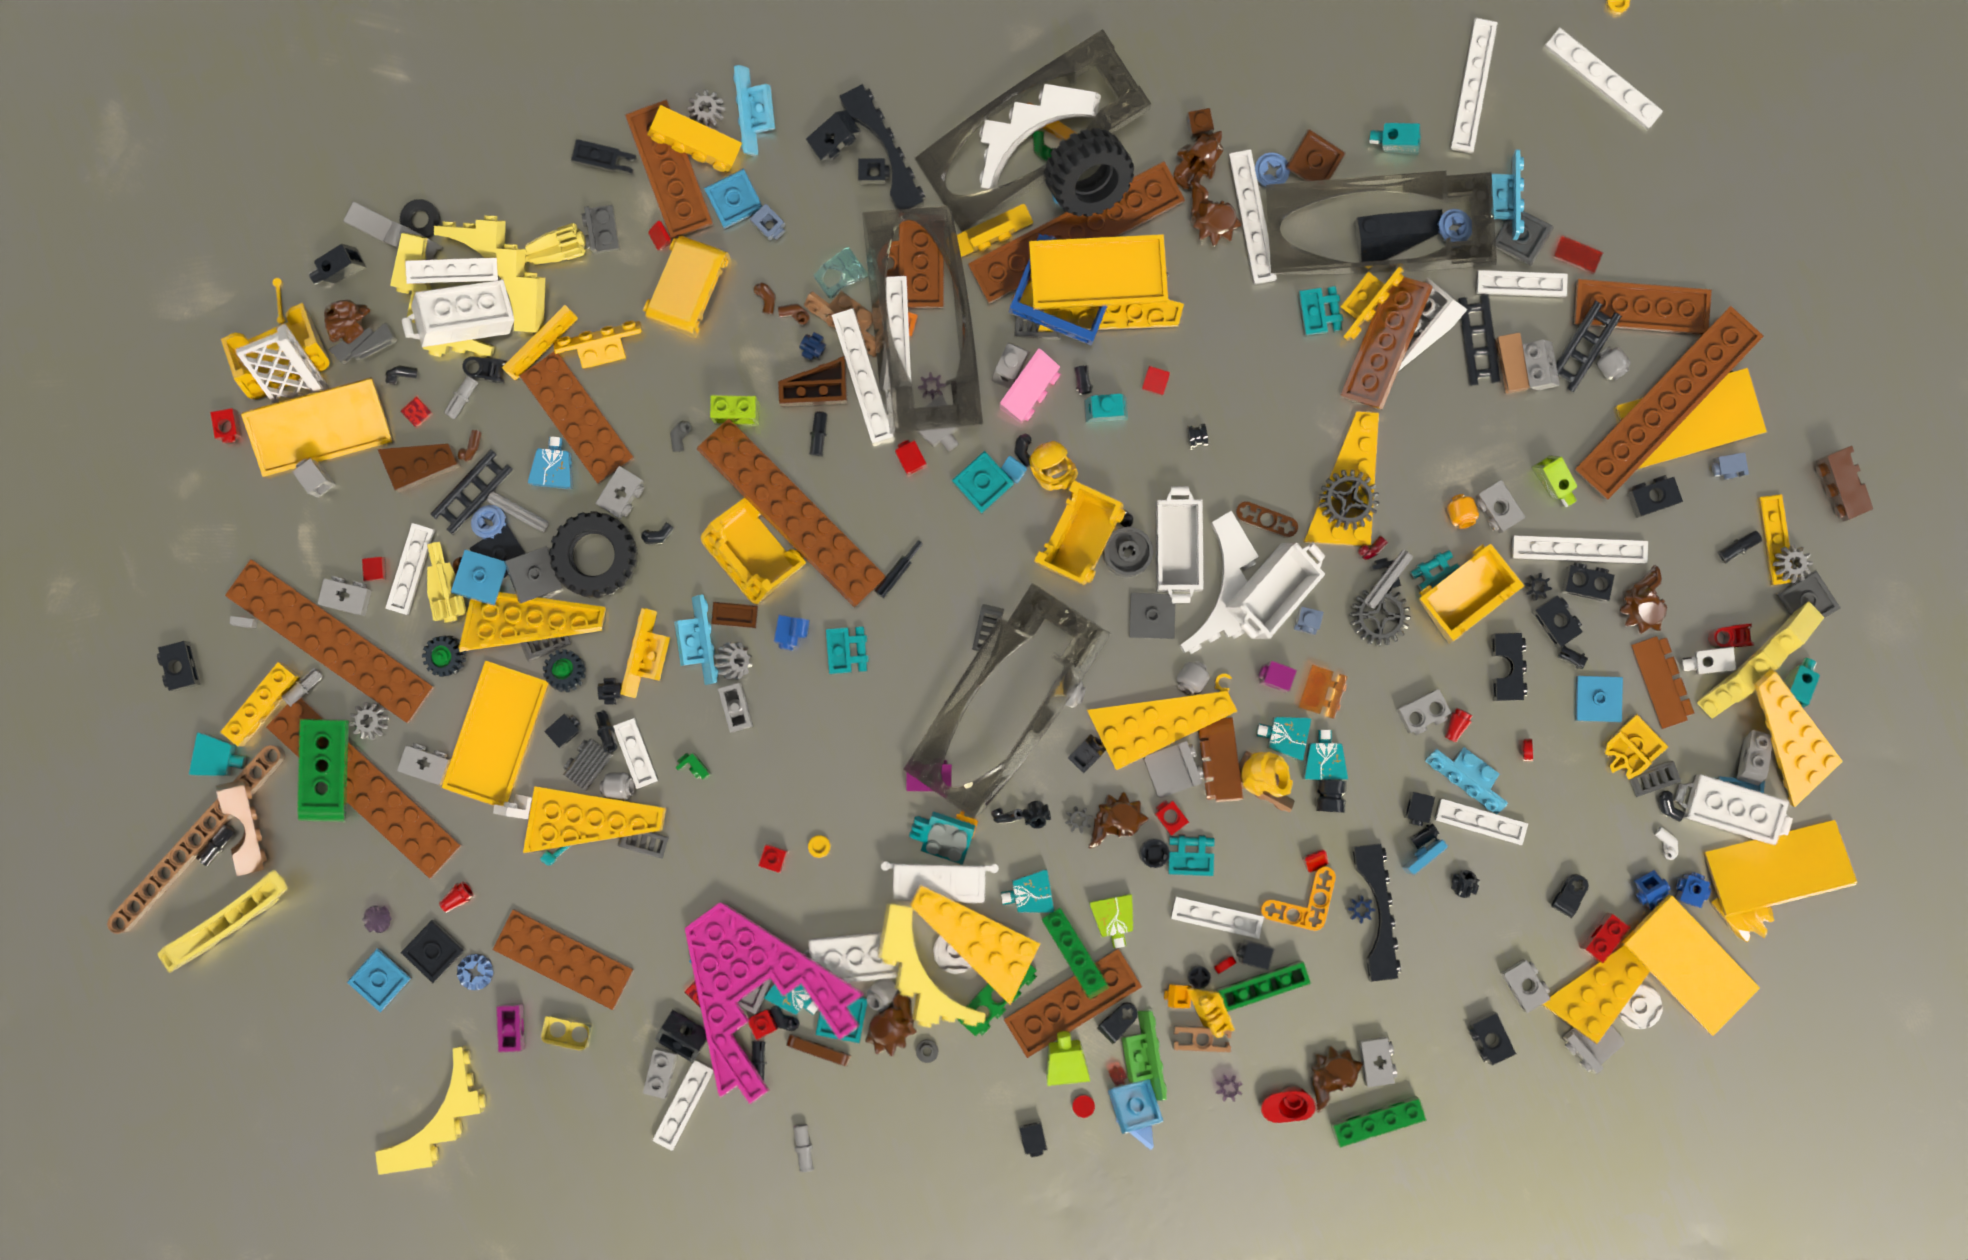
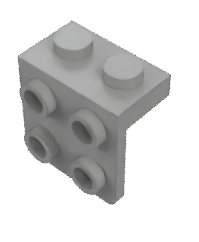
M1187 741L1149 754L1144 759L1156 793L1160 798L1202 784L1201 779L1204 778L1200 765L1196 766L1193 759L1197 756L1192 744L1188 745Z
M1612 1025L1597 1045L1574 1028L1562 1037L1567 1042L1565 1047L1573 1055L1577 1054L1580 1057L1581 1061L1579 1063L1588 1073L1592 1071L1596 1074L1604 1069L1601 1064L1625 1043L1624 1039Z

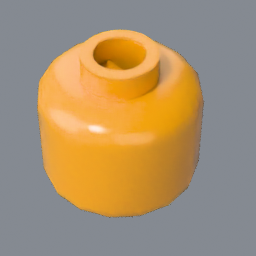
M1458 494L1452 497V501L1447 505V511L1454 526L1465 529L1476 524L1479 512L1472 497Z

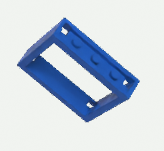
M1039 234L1037 241L1057 240V238L1052 235L1050 237L1045 234L1044 236ZM1029 258L1009 308V313L1092 345L1107 306L1099 307L1089 331L1040 310H1033L1032 307L1020 303L1031 275Z

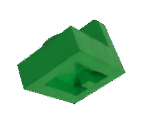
M686 753L677 760L679 764L675 768L678 771L690 764L689 770L695 778L701 777L702 780H705L711 775V772L695 753L691 755Z

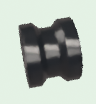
M1205 423L1200 424L1199 427L1187 426L1190 448H1195L1196 445L1200 444L1203 446L1209 445Z
M1198 965L1188 971L1187 978L1194 988L1202 989L1210 983L1211 975L1205 967Z

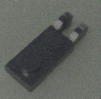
M576 139L571 161L631 175L633 169L629 166L618 165V157L627 161H636L637 156L620 151L617 148Z

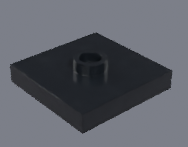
M508 524L503 526L501 533L494 535V539L490 537L482 539L469 548L472 552L501 561H506L526 553ZM507 569L505 572L504 579L509 577Z
M431 920L401 951V954L434 984L465 950L434 920Z

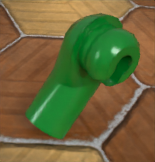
M1044 131L1033 132L1034 153L1042 160L1047 161L1048 157L1051 158V152L1054 148L1044 144Z

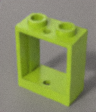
M711 395L710 418L714 424L722 425L727 419H730L735 425H759L760 403L756 396Z

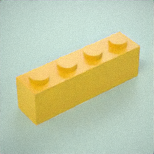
M660 105L647 134L653 141L660 144L666 143L672 146L671 148L676 152L690 154L694 160L698 162L705 161L721 172L730 171L742 144L740 141Z

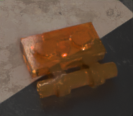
M1311 665L1298 708L1320 714L1324 706L1328 708L1326 717L1335 719L1337 711H1340L1341 705L1339 703L1342 694L1347 689L1345 684L1348 676L1339 674L1338 680L1335 682L1331 680L1334 671ZM1329 687L1334 689L1331 701L1325 699Z

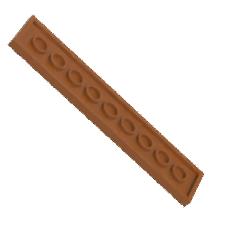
M1165 161L1133 177L1132 183H1129L1131 185L1127 193L1123 194L1124 198L1120 202L1114 203V207L1111 209L1107 208L1101 214L1093 213L1092 216H1084L1083 214L1082 216H1076L1066 212L968 263L988 304L1017 290L1030 258L1029 241H1037L1039 234L1043 236L1045 234L1050 237L1052 235L1057 240L1118 237L1185 202ZM1031 275L1029 277L1027 284L1031 282Z
M1730 306L1581 462L1575 471L1608 500L1764 335Z
M727 419L697 447V450L854 608L886 577L730 419Z
M250 559L225 595L408 724L434 688L433 685L252 559Z
M302 697L291 707L287 704L266 727L298 758L300 720L324 719ZM322 736L319 739V745L324 749L329 746V740ZM348 741L347 803L431 879L462 845ZM320 759L318 762L320 770L326 771L329 765L325 759Z

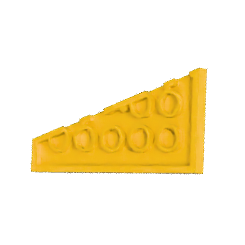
M1168 299L1167 303L1107 306L1098 329L1177 327L1184 304ZM1100 306L1044 309L1043 312L1090 330ZM1041 325L1038 328V331H1054Z
M1355 413L1329 477L1333 482L1335 481L1333 479L1334 473H1337L1342 478V470L1346 471L1347 476H1349L1351 470H1354V477L1357 478L1358 474L1362 472L1361 480L1364 481L1367 477H1370L1371 480L1367 485L1375 484L1379 413ZM1341 483L1334 490L1347 492L1353 483ZM1359 486L1357 496L1363 503L1367 504L1366 494ZM1352 491V493L1347 497L1345 495L1343 496L1346 500V506L1344 510L1350 503H1352L1353 505L1355 504L1354 501H1352V494L1354 491ZM1331 496L1332 507L1339 514L1341 504L1335 497ZM1318 505L1303 541L1353 546L1365 544L1370 547L1372 520L1369 522L1363 518L1365 522L1364 527H1361L1356 522V530L1352 529L1351 524H1349L1347 530H1343L1344 523H1341L1338 528L1335 527L1337 520L1334 519L1331 523H1328L1327 520L1331 515L1322 516V512L1327 510V508H1319ZM1350 508L1345 517L1354 518L1361 515L1364 511Z
M499 592L495 606L470 599L459 650L461 652L602 631L606 608L539 597L519 603L516 594Z
M1770 669L1754 686L1760 706L1764 709L1767 719L1765 720L1766 726L1770 729L1772 736L1770 740L1778 767L1783 773V784L1788 790L1789 804L1796 807L1843 761L1778 674Z
M1228 691L1089 709L1087 712L1115 769L1118 770L1237 712V709Z
M534 786L523 853L662 831L666 808Z
M919 885L910 906L1008 1004H1011L1040 943Z
M1624 945L1611 954L1604 963H1598L1556 992L1542 1006L1597 1045L1650 971Z

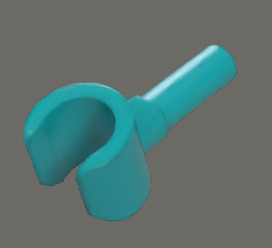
M570 846L560 847L553 854L547 850L540 860L547 866H551L557 857Z

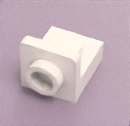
M516 794L514 803L504 802V806L494 805L493 814L528 819L532 798Z

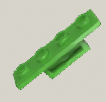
M1152 1010L1138 1011L1141 1034L1122 1037L1129 1082L1133 1083L1150 1079L1156 1100L1164 1101L1167 1100V1086L1164 1082L1163 1063L1160 1060L1159 1054L1160 1043L1156 1036V1019Z

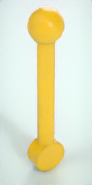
M275 278L273 285L276 287L277 322L283 324L285 317L282 313L280 291L282 281L279 278Z

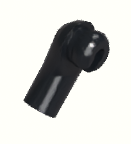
M399 365L389 369L385 373V382L395 385L397 377L416 379L417 368Z
M1029 434L1019 435L1014 449L1015 455L1025 467L1030 466V455L1027 451L1032 438Z
M665 522L659 531L644 530L641 534V539L648 545L663 544L675 528Z
M1663 791L1658 800L1661 812L1681 822L1685 812L1674 807L1672 792Z
M997 808L991 812L994 818L993 821L996 823H1013L1023 818L1021 809H1015L1005 814L1002 808Z
M775 1005L769 1009L778 1028L795 1031L799 1027V1020L795 1017L784 1015L779 1006Z

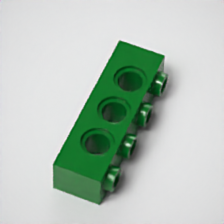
M1059 908L1041 919L1089 999L1109 988L1062 909Z
M1298 961L1216 990L1223 999L1226 1011L1229 1012L1309 985L1311 981L1304 962Z
M1030 964L1012 1003L1022 994L1019 991L1024 984L1029 986L1036 979L1035 972L1037 969L1032 964ZM988 983L965 1006L974 1011L980 1006H986L989 1009V1015L985 1017L984 1023L977 1022V1026L963 1024L964 1019L956 1018L975 1037L978 1034L983 1036L991 1027L989 1022L994 1017L998 1019L1007 1010L1004 1007L1007 1004L1004 999L1002 1001L992 999L991 995L994 989Z
M1414 1096L1330 1124L1336 1143L1341 1148L1426 1121L1420 1099Z

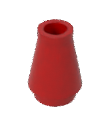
M1456 708L1455 712L1451 714L1445 737L1457 743L1460 736L1472 723L1471 718L1473 715Z
M463 881L460 884L456 883L446 896L439 901V905L443 911L448 912L469 902L473 892L467 883Z

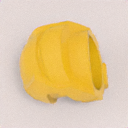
M1050 441L1039 445L1029 458L1030 468L1035 479L1042 488L1048 491L1061 488L1065 490L1072 485L1078 475L1075 464L1066 456L1068 450L1057 441ZM1067 470V472L1060 477H1051L1056 473Z
M1272 752L1253 753L1242 768V785L1250 793L1260 796L1264 791H1267L1275 797L1291 794L1293 781L1290 778L1289 766L1283 757ZM1275 773L1279 776L1278 786L1276 784Z

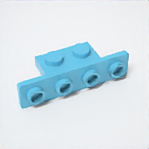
M736 65L734 66L735 73L733 78L737 90L736 102L739 108L738 123L741 127V147L746 154L758 155L756 133L775 129L771 87L768 84L751 87L749 68Z
M1518 149L1515 150L1512 156V175L1491 174L1490 219L1512 220V240H1517L1520 233L1524 232V220H1521V212L1524 211V199H1521V191L1524 189V178L1520 177V170L1524 168V157H1520V150Z
M701 594L692 597L695 619L675 621L674 625L681 666L701 663L704 684L710 685L717 683L718 669L714 666L713 656L715 649L710 639L711 624L707 619L708 603L704 599V595Z
M1465 747L1459 751L1454 761L1437 749L1425 760L1434 770L1439 771L1450 782L1459 786L1470 797L1483 804L1489 811L1498 814L1508 804L1507 801L1491 790L1500 774Z

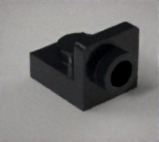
M1387 558L1374 561L1375 565L1371 566L1370 570L1375 571L1384 568L1386 572L1394 560L1388 561ZM1399 577L1391 588L1394 589L1401 586Z
M1090 734L1068 759L1084 774L1102 756L1106 748L1099 738Z

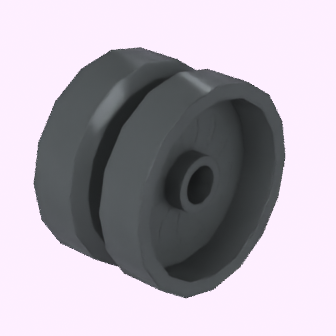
M1134 527L1120 528L1111 534L1103 550L1104 562L1107 568L1116 576L1123 578L1136 577L1143 573L1151 563L1153 557L1152 542L1148 535L1140 529ZM1130 549L1132 551V555H1130L1129 557H1125L1124 550Z

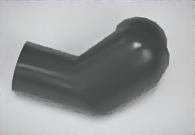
M680 421L670 432L673 453L684 451L682 440L692 429L690 422Z

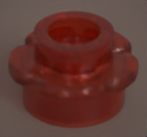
M1112 1066L1113 1068L1108 1071V1074L1116 1087L1121 1084L1125 1085L1124 1080L1127 1079V1076L1122 1067Z

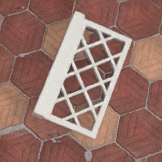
M286 324L277 327V333L236 349L237 355L273 404L279 402L280 396L291 399L303 396V394H299L300 388L310 389L311 393L328 389V384ZM277 342L279 345L277 351L266 348L267 345ZM249 352L259 353L257 359L249 358L246 354ZM263 354L275 356L273 362L261 360ZM278 359H288L290 361L289 365L277 364ZM258 366L270 368L268 374L258 372ZM274 369L285 371L284 377L272 375ZM289 374H299V381L288 379ZM269 381L281 383L279 389L269 387ZM285 384L296 386L294 392L285 391L283 388Z

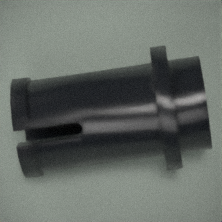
M1088 366L1075 367L1074 371L1078 386L1076 391L1079 392V395L1092 393L1093 385L1090 383Z
M1564 645L1561 650L1569 656L1560 652L1558 658L1576 666L1575 669H1583L1588 660L1585 653L1580 654Z
M1433 823L1431 825L1427 824L1425 829L1410 837L1417 849H1420V847L1434 838L1435 840L1438 839L1437 836L1440 833Z

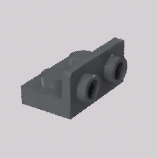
M613 205L595 208L584 207L585 213H582L583 226L588 228L589 235H585L587 248H591L593 254L620 250Z

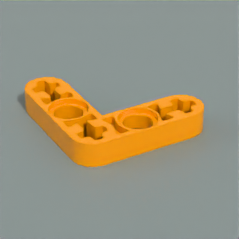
M1321 867L1316 870L1307 908L1269 899L1262 903L1261 914L1269 920L1314 931L1320 930L1326 921L1336 879L1335 872L1329 867ZM1325 870L1331 876V879L1325 882V887H1329L1328 891L1316 888V884L1322 885V878H1319V874L1324 873ZM1318 892H1322L1326 896V901L1322 905H1317L1314 902V895ZM1273 903L1274 908L1281 910V905H1284L1283 919H1278L1280 916L1278 913H1272L1271 916H1268V911L1265 910V907ZM1311 906L1324 909L1323 913L1318 911L1317 918L1321 922L1320 924L1316 923L1315 927H1312V922L1309 921V917H1314L1315 910H1310ZM1294 908L1299 912V917L1296 921H1289L1286 915L1289 909Z

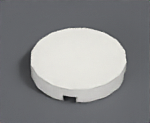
M941 936L938 937L933 952L939 967L953 974L964 973L969 970L971 966Z
M1641 984L1620 1012V1019L1626 1025L1635 1029H1645L1653 1026L1660 1019L1663 1012L1660 995L1653 988Z

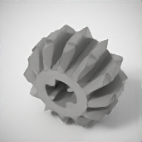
M704 90V96L696 92L697 100L689 99V102L693 105L687 107V111L692 113L689 118L701 124L704 122L703 124L709 127V122H712L714 127L717 126L715 119L723 120V116L720 113L725 112V107L720 106L723 103L722 98L716 99V92L709 96L708 90ZM706 105L710 112L706 113L702 107Z
M1790 545L1789 549L1786 547L1781 548L1782 554L1777 553L1775 555L1780 561L1773 563V566H1779L1780 568L1775 574L1783 573L1782 580L1787 581L1790 579L1791 583H1796L1797 579L1800 581L1805 580L1804 574L1808 575L1811 573L1807 566L1813 565L1812 561H1807L1806 559L1811 554H1803L1804 547L1796 549L1795 545ZM1790 560H1795V568H1791L1792 563L1789 562Z
M727 642L720 648H717L719 654L714 656L717 659V663L714 666L719 667L718 674L724 675L725 679L736 680L749 673L747 667L752 666L749 662V658L752 655L747 654L748 648L742 647V643Z
M364 702L363 709L360 706L355 707L358 714H350V717L356 719L355 722H350L349 725L357 726L353 733L357 735L361 732V739H365L368 735L370 740H374L375 733L378 736L383 735L380 728L387 729L388 727L386 724H382V721L388 720V716H381L385 709L379 708L377 710V703H372L370 707L368 702ZM368 715L369 718H373V722L370 723V727L368 724H365V720L368 719Z

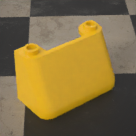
M680 235L678 239L674 238L669 250L672 251L652 299H647L643 311L646 312L647 319L696 339L700 330L698 326L703 319L705 308L719 276L723 273L721 268L727 267L730 256L728 252Z
M300 303L292 306L286 312L288 322L284 324L289 328L316 369L321 372L327 369L330 364L327 353L305 305ZM277 327L250 339H247L242 333H231L221 338L233 378L249 399H260L267 395L237 355L236 349L277 333ZM277 342L267 345L266 348L277 351L279 345ZM257 352L246 354L247 357L257 359L259 355ZM263 354L261 360L273 362L275 356ZM279 358L277 364L288 366L290 361ZM258 366L257 369L258 372L268 374L270 368ZM274 369L272 375L284 377L285 371ZM290 373L288 379L299 381L300 375ZM269 381L268 386L279 389L281 383Z
M1073 481L1069 489L1072 494L1070 499L1067 498L1066 500L1067 506L1048 544L1045 543L1044 548L1047 550L1039 551L1034 562L1048 571L1085 585L1087 582H1092L1096 573L1094 568L1117 522L1120 523L1126 511L1123 510L1122 502Z
M743 498L710 522L701 535V541L752 603L758 604L800 570L806 562L797 550L789 549L786 551L759 519L761 514Z
M1484 544L1479 546L1472 552L1475 555L1473 558L1434 588L1429 585L1419 593L1422 597L1418 600L1449 644L1524 587L1523 583L1492 544H1489L1487 547Z

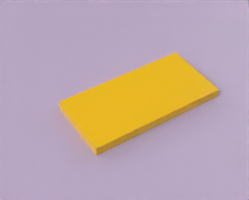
M1164 234L1029 241L1033 310L1168 302Z
M1748 368L1728 373L1638 469L1766 433ZM1641 399L1616 406L1620 421Z
M372 377L241 413L263 477L294 469L304 459H312L319 462L393 441Z
M485 660L441 788L491 805L504 806V802H509L549 686L547 681Z
M1835 820L1789 831L1788 836L1784 834L1779 835L1776 845L1752 840L1704 853L1725 917L1854 886L1858 883Z
M1670 894L1622 941L1630 952L1712 1036L1760 989Z

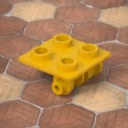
M1187 988L1202 1025L1210 1027L1212 1035L1220 1038L1224 1035L1225 1030H1235L1219 992Z

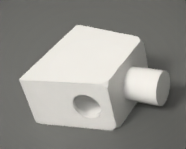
M1734 648L1695 652V657L1682 658L1683 671L1696 670L1697 675L1735 671ZM1704 658L1711 660L1710 666L1703 665Z

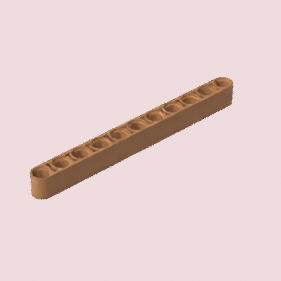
M273 745L264 747L234 781L243 779L246 786L249 785L251 795L253 796L283 763L285 759L284 750L279 746ZM272 749L277 752V758L274 762L268 758V753ZM257 766L262 769V775L258 779L253 775V770ZM219 798L216 799L109 917L107 926L112 933L120 934L130 931L195 860L197 855L202 852L207 846L208 841L217 834L223 825H226L234 817L231 814L222 813ZM211 816L216 819V826L213 829L208 826V819ZM196 833L201 836L199 845H195L192 840ZM180 850H183L186 854L183 862H180L177 858ZM164 867L170 869L171 873L168 879L162 875ZM150 883L155 887V893L152 896L147 892V886ZM135 900L140 904V909L137 913L132 910V903ZM119 917L125 922L122 929L118 928L116 924Z

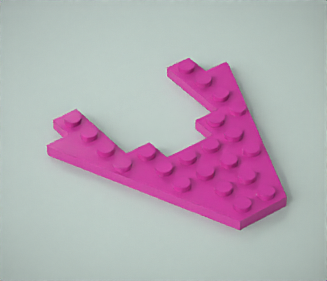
M723 902L718 903L685 928L715 1081L720 1097H723L738 1086L748 1103L751 1104L770 1091L732 1035L749 1022V1019L737 1002L770 978L783 996L802 984L838 1039H842L859 1027L847 1006L863 996L861 991Z

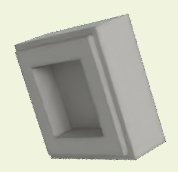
M230 616L229 624L255 629L257 628L258 620Z

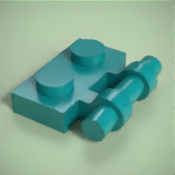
M1336 286L1327 288L1328 296L1322 295V288L1299 291L1305 336L1327 333V324L1333 323L1334 332L1343 330V314H1340L1339 302L1341 301L1340 295L1337 294ZM1324 304H1330V316H1326Z
M1450 550L1444 553L1439 552L1430 561L1422 562L1417 565V568L1410 571L1414 579L1421 575L1423 576L1425 581L1418 585L1421 591L1429 585L1434 588L1460 568L1458 563L1451 567L1447 563L1448 560L1453 558ZM1440 566L1442 572L1432 577L1430 570Z
M855 627L856 636H849V628L826 629L829 674L852 673L851 664L858 663V672L867 671L869 656L866 655L865 642H867V635L864 633V627ZM851 643H856L857 656H851L850 654Z
M1185 834L1169 836V845H1178V852H1170L1168 874L1214 876V853H1205L1206 846L1214 847L1215 838H1207L1206 835L1186 837ZM1185 846H1198V853L1185 852Z

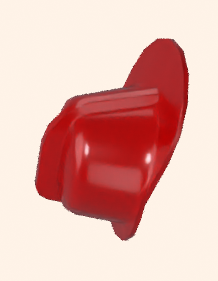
M1290 1086L1282 1092L1267 1097L1262 1103L1261 1111L1263 1116L1273 1123L1303 1121L1313 1116L1316 1104L1314 1099L1304 1089Z

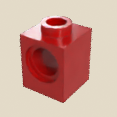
M230 408L210 412L215 439L222 441V443H232L236 441V438L242 437L237 410ZM227 421H230V430L228 432H223V424Z
M908 439L897 445L898 449L895 450V453L907 476L927 467V463L915 440L910 442Z
M1165 800L1156 807L1157 812L1154 815L1170 836L1189 823L1174 801L1168 803ZM1167 810H1173L1176 813V820L1172 823H1168L1164 819V814Z
M766 844L758 866L781 873L788 851Z
M769 1008L748 1018V1024L756 1040L778 1029Z

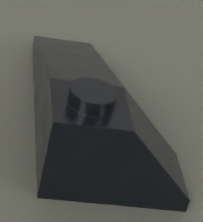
M1442 209L1357 217L1354 221L1360 266L1383 263L1439 235L1438 222L1441 215H1443Z

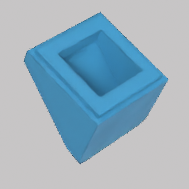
M1009 456L1001 467L1015 483H1018L1027 472V467L1012 456Z

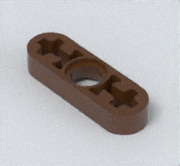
M1247 501L1240 503L1236 508L1235 514L1239 521L1281 537L1290 538L1298 531L1297 521L1281 513ZM1248 506L1250 507L1249 511L1254 514L1256 509L1261 512L1257 515L1256 522H1253L1254 516L1242 517L1243 513L1240 512V508L1244 509ZM1265 513L1273 517V523L1270 526H1264L1261 523L1260 518ZM1277 517L1281 518L1279 522L1281 524L1291 522V527L1294 530L1285 533V528L1278 526L1277 530L1273 529L1277 523Z
M792 1034L789 1035L786 1046L846 1067H848L851 1058L850 1054Z

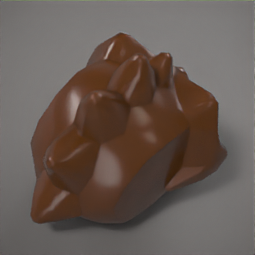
M1222 131L1211 135L1201 134L1192 144L1185 145L1177 152V155L1183 161L1175 168L1174 180L1183 189H1191V182L1200 183L1202 176L1208 179L1213 178L1216 162L1224 151L1221 145Z
M1191 182L1192 218L1190 222L1194 224V228L1199 229V239L1203 240L1210 237L1213 246L1218 244L1221 237L1231 241L1233 230L1242 226V223L1236 217V211L1233 206L1227 202L1224 204V201H1220L1219 204L1218 202L1213 203V201L1208 200V190L1197 182Z
M350 299L339 300L327 305L324 311V322L330 341L334 343L342 338L345 343L349 344L357 339L364 332L361 324L362 318L370 312V309L367 308L368 306L355 304Z
M1653 565L1651 570L1634 584L1633 588L1625 591L1627 596L1624 598L1627 604L1620 609L1621 613L1628 615L1625 626L1637 624L1640 634L1650 628L1660 631L1662 621L1667 614V605L1664 603V599L1660 600L1655 591L1662 581L1661 571L1658 566Z
M1122 792L1117 800L1108 794L1106 804L1099 805L1100 811L1096 813V818H1094V830L1090 839L1091 843L1088 846L1090 849L1099 846L1107 834L1118 835V838H1121V836H1133L1140 826L1148 821V817L1141 813V802H1129L1125 792Z
M899 992L893 998V1008L887 1009L884 1013L882 1011L879 1012V1015L874 1016L871 1020L865 1042L874 1044L876 1055L886 1050L891 1057L894 1056L896 1048H906V1038L917 1033V1030L913 1027L914 1020H912V996L901 995V992Z
M1330 1046L1327 1056L1316 1054L1317 1065L1311 1069L1314 1071L1312 1084L1315 1090L1317 1113L1326 1107L1330 1100V1092H1335L1336 1090L1342 1092L1344 1091L1343 1088H1352L1355 1085L1363 1063L1353 1060L1349 1049L1339 1054Z

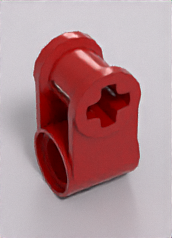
M1752 623L1714 629L1708 635L1709 644L1714 648L1754 646L1750 631ZM1719 632L1725 636L1723 644L1719 643L1717 639Z

